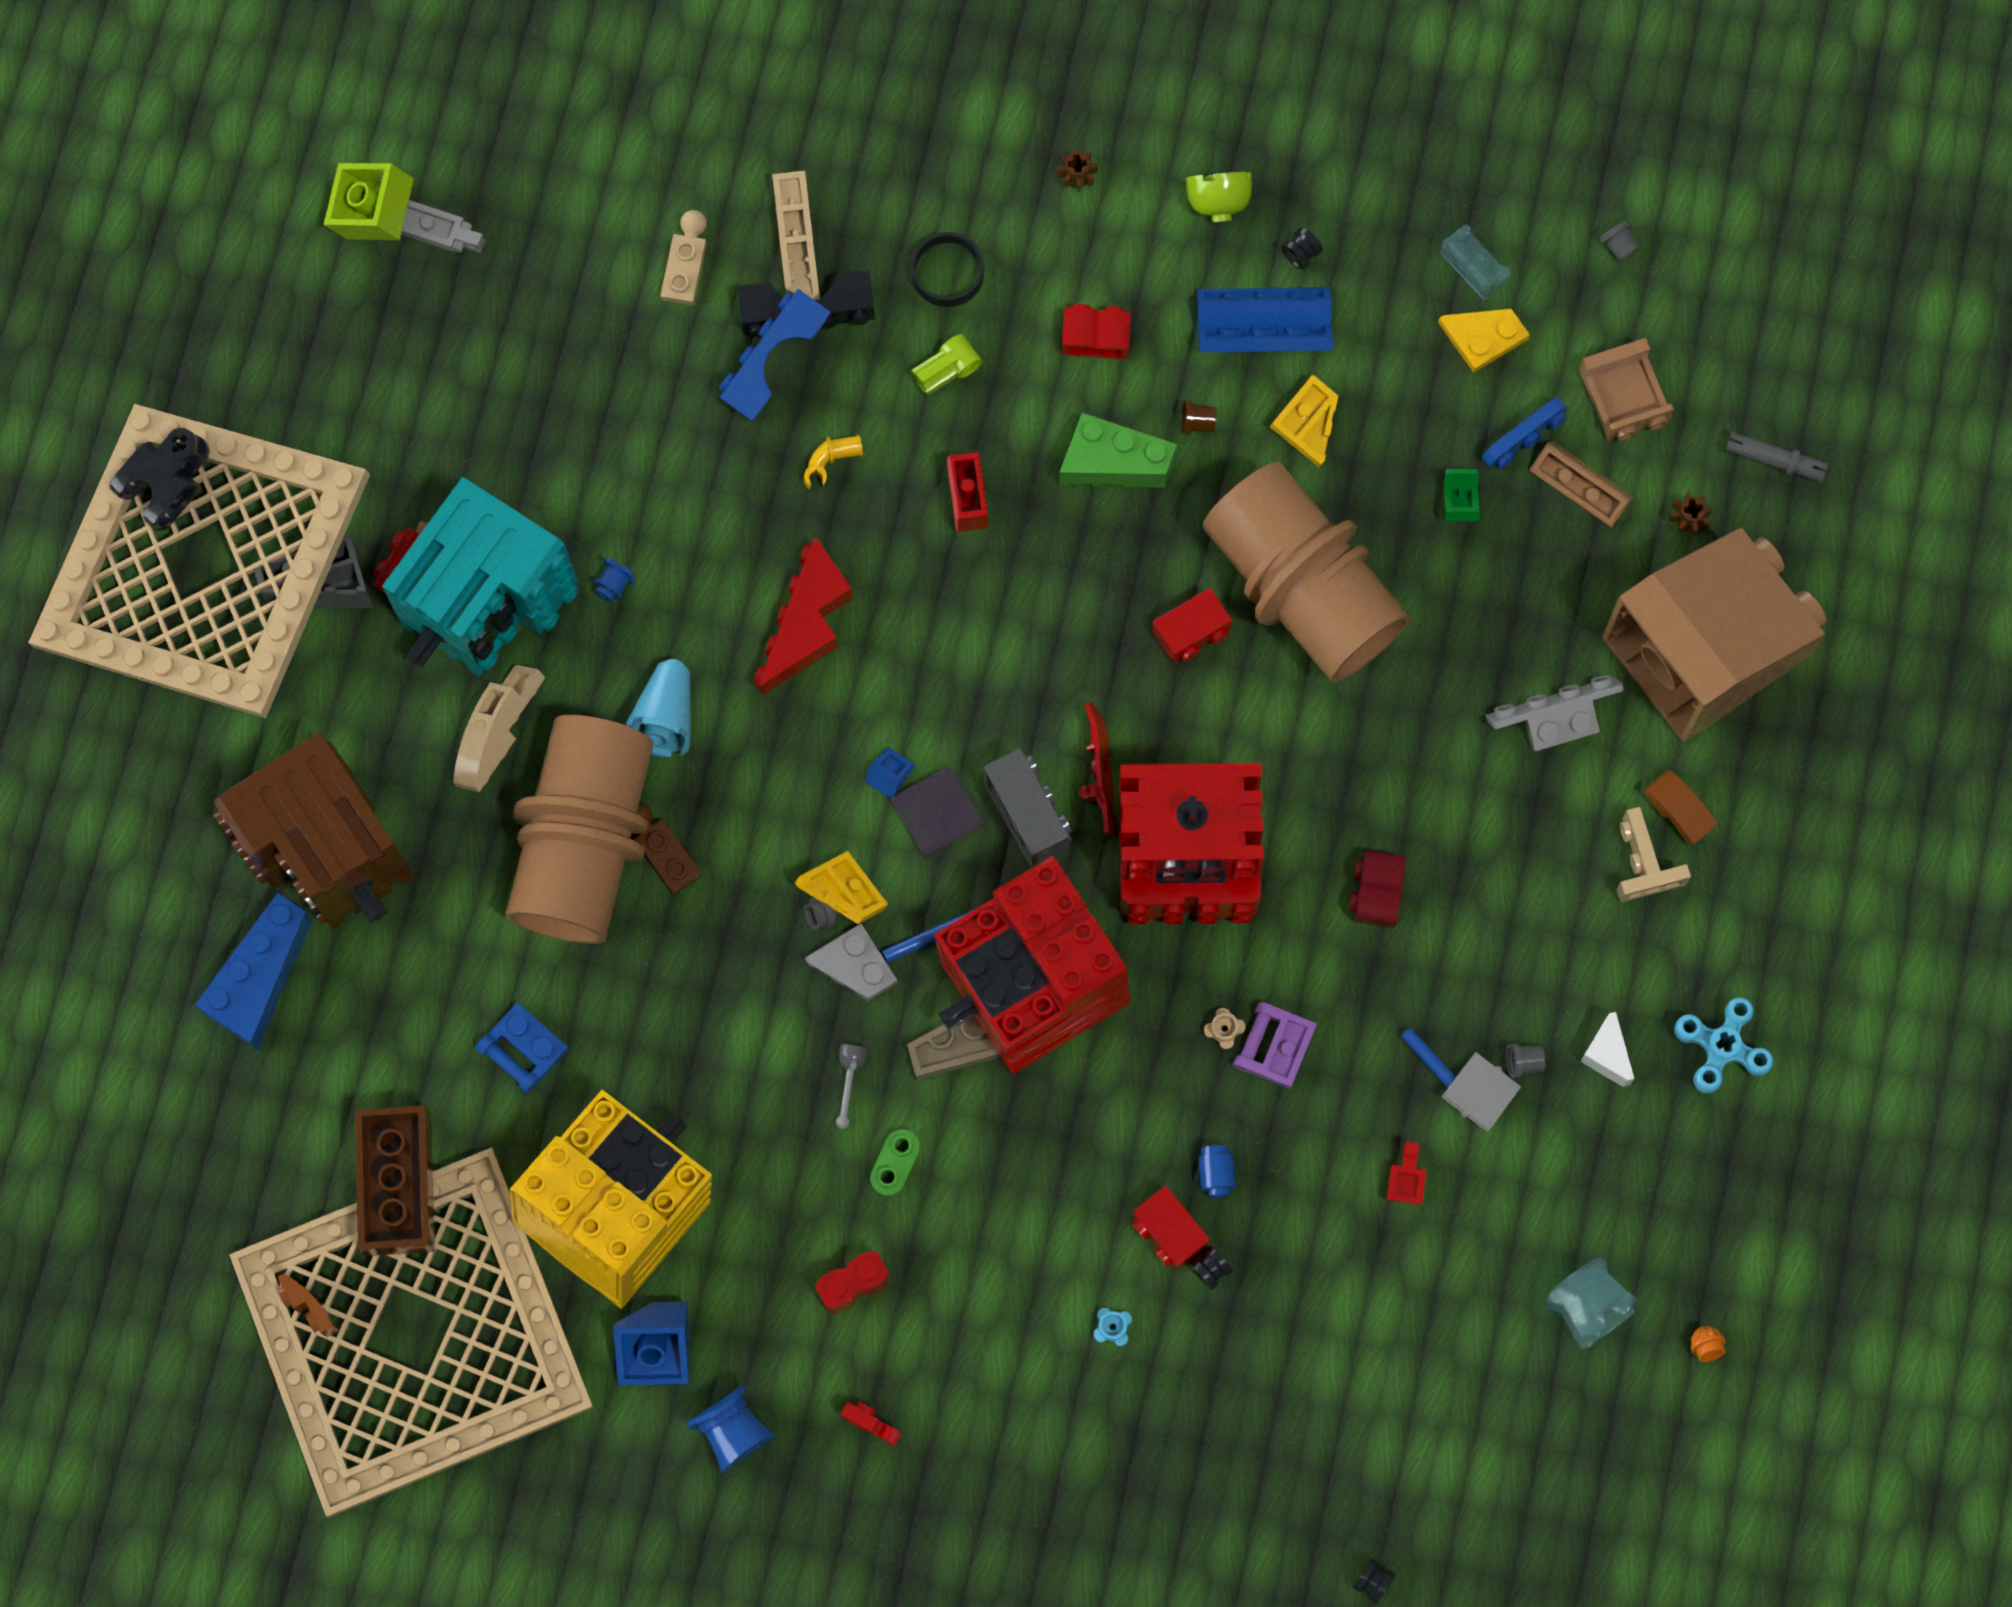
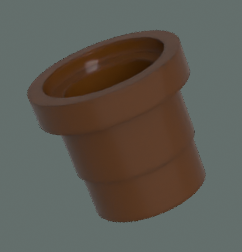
M1185 400L1181 411V433L1190 434L1191 431H1214L1216 421L1215 407L1195 405L1192 401Z

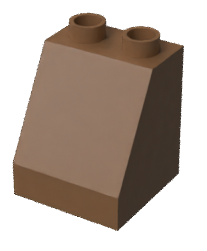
M1742 527L1656 571L1619 596L1602 636L1606 644L1683 743L1695 737L1814 654L1825 635L1820 627L1826 623V616L1817 600L1805 590H1801L1794 595L1779 576V573L1784 571L1785 567L1776 548L1763 537L1753 542Z

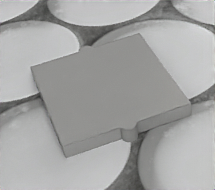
M1475 1052L1442 1095V1098L1458 1109L1463 1118L1468 1117L1488 1132L1521 1086L1501 1072L1502 1068L1500 1066L1495 1067Z

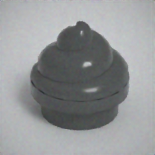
M814 897L804 906L805 919L814 930L830 928L835 924L836 917L839 914L831 906Z

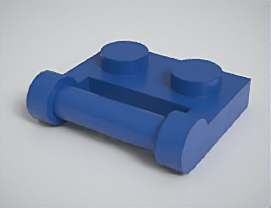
M518 1002L475 1047L483 1056L488 1055L520 1083L518 1087L526 1094L530 1093L569 1051L568 1046ZM502 1038L506 1039L536 1066L534 1070L528 1073L504 1052L497 1043Z

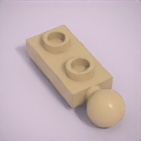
M689 210L685 212L680 220L684 236L673 234L660 295L664 301L694 306L707 245L706 239L697 238L698 235L704 232L707 225L706 218L700 211Z

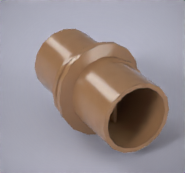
M1274 462L1253 472L1230 490L1209 512L1203 522V529L1246 579L1244 594L1254 604L1258 603L1255 607V618L1259 623L1271 626L1282 622L1328 679L1336 683L1359 671L1383 652L1409 624L1411 616L1365 563L1369 550L1364 545L1353 548L1349 544L1358 528L1352 520H1346L1333 525L1283 464Z
M561 715L555 718L535 797H526L516 802L514 808V819L523 828L519 830L517 837L522 851L506 911V919L512 924L540 935L564 941L584 944L606 942L625 862L643 860L645 854V847L632 840L631 836L632 834H644L649 822L637 814L654 741L649 736L629 726L596 717Z

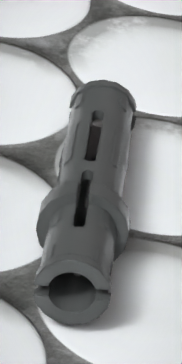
M1734 431L1731 433L1725 450L1726 452H1732L1786 470L1785 474L1792 476L1795 473L1816 480L1819 483H1822L1829 464L1828 462H1822L1801 455L1800 450L1794 449L1792 452L1735 433Z

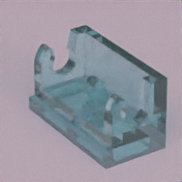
M1465 224L1450 237L1443 240L1440 254L1477 294L1485 300L1511 279V271L1507 266L1503 268L1472 235L1468 224Z

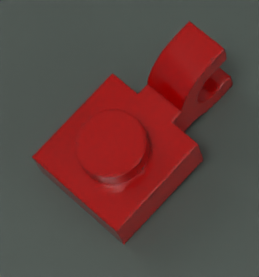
M1405 1142L1402 1166L1391 1165L1386 1201L1422 1205L1427 1170L1416 1168L1419 1143Z

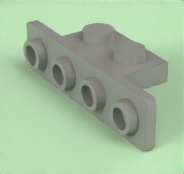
M1610 675L1598 676L1591 680V684L1581 687L1578 685L1565 686L1559 689L1557 694L1551 696L1535 695L1526 700L1527 703L1517 706L1513 704L1499 706L1494 709V713L1487 714L1486 718L1487 722L1494 729L1525 721L1531 747L1534 751H1539L1600 732L1592 700L1622 692L1624 688L1623 684L1615 677Z

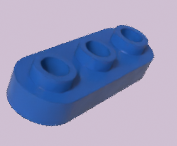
M1559 397L1554 398L1494 443L1483 454L1482 459L1491 469L1496 466L1500 469L1506 467L1515 458V452L1522 447L1529 449L1541 438L1540 433L1548 427L1553 430L1561 425L1567 418L1564 413L1568 407Z

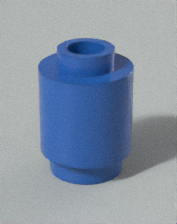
M1214 1145L1201 1148V1156L1198 1157L1201 1191L1209 1192V1198L1230 1196V1190L1236 1188L1233 1154L1229 1153V1146Z

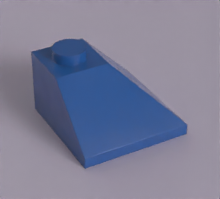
M687 1301L651 1302L614 1324L618 1385L689 1384V1320Z

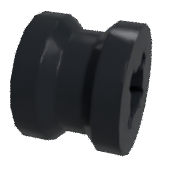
M1302 227L1294 233V238L1291 241H1286L1281 246L1285 257L1294 266L1302 270L1309 265V260L1313 256H1318L1323 251L1319 240L1310 231Z
M1210 1245L1204 1250V1255L1199 1260L1194 1259L1189 1263V1267L1210 1290H1213L1218 1285V1280L1222 1276H1228L1233 1272L1229 1263Z
M1372 1558L1354 1584L1353 1589L1357 1592L1364 1591L1370 1596V1600L1377 1604L1396 1574L1391 1570L1384 1571L1379 1567L1378 1562Z

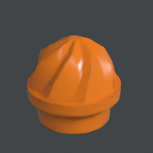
M1701 1326L1691 1337V1351L1694 1355H1697L1700 1362H1710L1722 1357L1726 1353L1724 1348L1726 1340L1716 1328Z

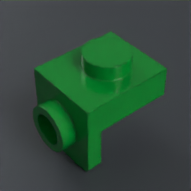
M1478 469L1445 470L1443 486L1445 521H1479Z

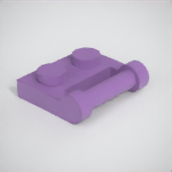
M1258 1002L1255 1009L1257 1016L1241 1055L1236 1056L1233 1066L1243 1072L1254 1074L1291 1089L1317 1023L1270 1004ZM1274 1020L1279 1022V1026L1265 1060L1261 1064L1254 1061V1057L1269 1021Z

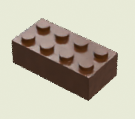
M425 1105L355 1110L358 1250L364 1256L435 1252L431 1112Z

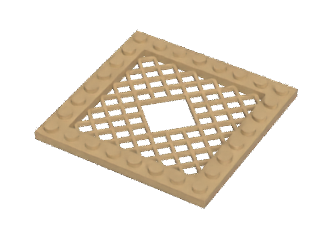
M134 404L28 643L32 647L266 718L370 473L364 468ZM186 428L193 432L194 435H198L206 440L210 450L206 461L218 466L205 471L202 465L198 469L200 475L193 478L198 484L204 482L208 494L195 501H191L178 517L190 512L195 524L179 531L174 521L170 525L174 535L158 542L154 530L143 518V512L150 501L143 504L138 494L134 497L137 507L126 513L132 499L126 500L117 497L110 489V481L142 444L150 441L159 447L173 429ZM230 468L247 474L234 480ZM224 471L229 483L213 491L209 478ZM259 477L276 482L263 488ZM253 479L258 491L242 499L238 486ZM288 485L305 490L292 497ZM282 487L287 500L271 507L266 495ZM232 490L237 502L221 510L217 497ZM317 493L322 494L320 500L318 498ZM312 496L316 508L300 516L296 503ZM261 498L266 510L250 518L245 506ZM211 501L216 513L200 521L196 508ZM291 507L295 519L279 527L274 514ZM240 509L245 521L229 529L225 516ZM141 514L145 526L130 534L125 522ZM269 517L274 530L258 538L253 525ZM311 519V521H310V523H309V525H308V528H307V530H306L305 525H304V522H306V521H308V520ZM219 520L240 571L182 600L161 549ZM299 526L303 538L287 546L283 533ZM119 527H121L124 537L113 542ZM248 528L253 541L237 548L232 536ZM148 533L153 545L137 553L133 541ZM277 537L282 549L266 557L262 544ZM127 544L132 556L116 563L112 551ZM256 548L261 560L245 568L240 555ZM298 549L296 556L293 560L291 553ZM156 552L161 565L145 572L141 560ZM285 556L290 569L274 576L269 563ZM107 557L111 567L100 572ZM135 563L139 576L124 583L120 570ZM264 566L269 579L253 587L248 575L255 572L254 569ZM164 572L168 584L153 592L148 579ZM114 574L119 586L103 594L99 581ZM243 578L248 590L232 598L227 586ZM285 580L280 590L277 582ZM143 582L148 595L132 602L127 590ZM272 585L277 599L261 607L256 594L260 593L261 589ZM94 586L98 597L87 602ZM222 589L226 602L211 609L206 596ZM172 591L176 604L161 611L156 599ZM122 593L126 606L111 613L106 601ZM251 597L256 610L240 618L235 605ZM201 600L205 612L190 620L185 607ZM151 602L155 615L140 622L135 609ZM101 604L105 617L90 624L86 611ZM230 608L235 621L219 628L214 616ZM180 611L184 623L168 630L164 618ZM271 611V614L267 621L265 613ZM130 613L134 625L119 633L114 620ZM80 617L83 625L77 623ZM259 617L264 630L248 637L243 625ZM209 619L213 632L197 639L193 627ZM159 622L163 634L147 641L143 629ZM109 624L112 634L98 630V628ZM238 628L242 641L227 648L222 635ZM187 630L192 643L176 650L172 637ZM137 632L141 642L127 639L126 637ZM217 639L221 652L206 659L201 646ZM166 641L170 651L155 646ZM259 641L254 651L251 644ZM246 647L251 660L235 668L230 655ZM196 650L199 660L184 655ZM225 659L228 669L213 664Z
M492 1147L433 1171L434 1211L450 1205L444 1219L434 1215V1221L441 1224L435 1237V1252L438 1249L454 1256L446 1274L429 1267L435 1252L428 1253L424 1264L406 1258L408 1254L387 1255L398 1260L390 1278L374 1272L380 1255L373 1256L368 1269L351 1262L358 1247L357 1203L229 1254L317 1494L328 1518L594 1408L528 1237L512 1223L510 1191ZM473 1195L476 1205L462 1199ZM457 1204L474 1210L467 1228L450 1222ZM479 1214L488 1237L472 1231ZM447 1227L464 1233L456 1251L439 1244ZM469 1236L486 1242L479 1260L462 1254ZM351 1245L345 1259L331 1254ZM491 1247H493L501 1269L484 1263ZM326 1258L343 1264L335 1282L318 1275ZM318 1259L313 1272L298 1267ZM459 1259L476 1265L469 1283L452 1277ZM404 1263L421 1269L413 1287L396 1281ZM348 1267L365 1273L358 1291L340 1285ZM482 1268L499 1275L491 1293L474 1286ZM295 1271L309 1277L305 1287L309 1292L315 1280L332 1287L323 1306L328 1313L344 1319L337 1337L329 1336L326 1338L319 1330L313 1332L310 1326L297 1321L300 1313L296 1310L291 1315L289 1307H285L278 1294L277 1289L282 1287V1285L279 1283L277 1275L285 1272V1275L291 1277L292 1272ZM426 1272L443 1279L436 1297L419 1290ZM371 1276L388 1283L380 1301L363 1294ZM504 1278L514 1302L497 1295ZM449 1282L466 1288L459 1306L442 1300ZM393 1286L456 1311L428 1375L365 1350ZM338 1290L355 1296L347 1314L330 1308ZM472 1291L489 1298L481 1316L464 1309ZM361 1299L377 1306L370 1324L353 1317ZM494 1300L511 1307L504 1325L487 1319ZM516 1311L519 1314L526 1334L509 1328ZM461 1314L478 1320L471 1339L454 1332ZM350 1322L367 1329L359 1347L342 1340ZM484 1323L501 1330L494 1348L477 1342ZM296 1327L311 1333L305 1348L302 1345ZM507 1333L524 1340L516 1358L499 1351ZM317 1336L334 1342L326 1361L309 1354ZM451 1337L468 1344L461 1362L443 1355ZM529 1343L539 1367L522 1361ZM340 1345L357 1352L349 1370L332 1364ZM474 1347L491 1353L484 1371L466 1365ZM362 1355L379 1361L372 1379L354 1373ZM496 1356L514 1363L506 1381L489 1374ZM308 1359L323 1365L317 1381ZM441 1360L458 1367L450 1385L433 1378ZM385 1364L402 1371L394 1389L377 1382ZM519 1365L537 1372L529 1391L512 1384ZM329 1368L346 1375L338 1393L321 1387ZM463 1370L481 1376L473 1395L456 1388ZM408 1374L425 1380L417 1399L400 1392ZM543 1376L546 1388H543L535 1392L539 1384V1381ZM352 1378L369 1385L361 1403L344 1396ZM486 1379L504 1386L496 1404L479 1398ZM431 1383L448 1390L440 1408L423 1402ZM375 1387L392 1394L384 1413L367 1406ZM509 1389L526 1395L502 1405ZM320 1392L336 1398L329 1415ZM453 1393L470 1399L463 1418L446 1411ZM397 1397L414 1403L407 1422L390 1416ZM341 1401L358 1408L351 1426L334 1420ZM476 1402L492 1409L469 1419ZM420 1406L437 1413L429 1432L412 1425ZM364 1410L381 1417L373 1436L356 1429ZM443 1416L459 1422V1424L436 1433ZM387 1420L404 1427L396 1445L379 1439ZM333 1425L348 1431L341 1447ZM410 1430L426 1436L403 1446ZM354 1434L371 1441L363 1459L346 1453ZM376 1444L393 1450L369 1460ZM345 1458L359 1463V1465L349 1469Z

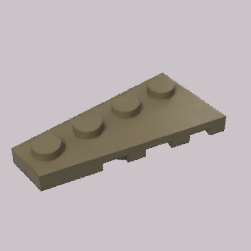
M976 1016L971 1017L950 1031L943 1024L907 1044L916 1080L1001 1058L999 1052L986 1035L985 1030L977 1021Z

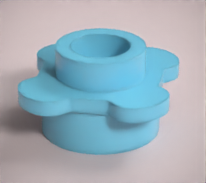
M1109 1308L1100 1309L1097 1314L1099 1325L1094 1331V1338L1101 1343L1112 1341L1117 1346L1125 1345L1128 1342L1126 1332L1127 1326L1132 1322L1131 1315L1126 1311L1119 1313L1110 1311ZM1110 1324H1115L1116 1329L1111 1330L1109 1328Z

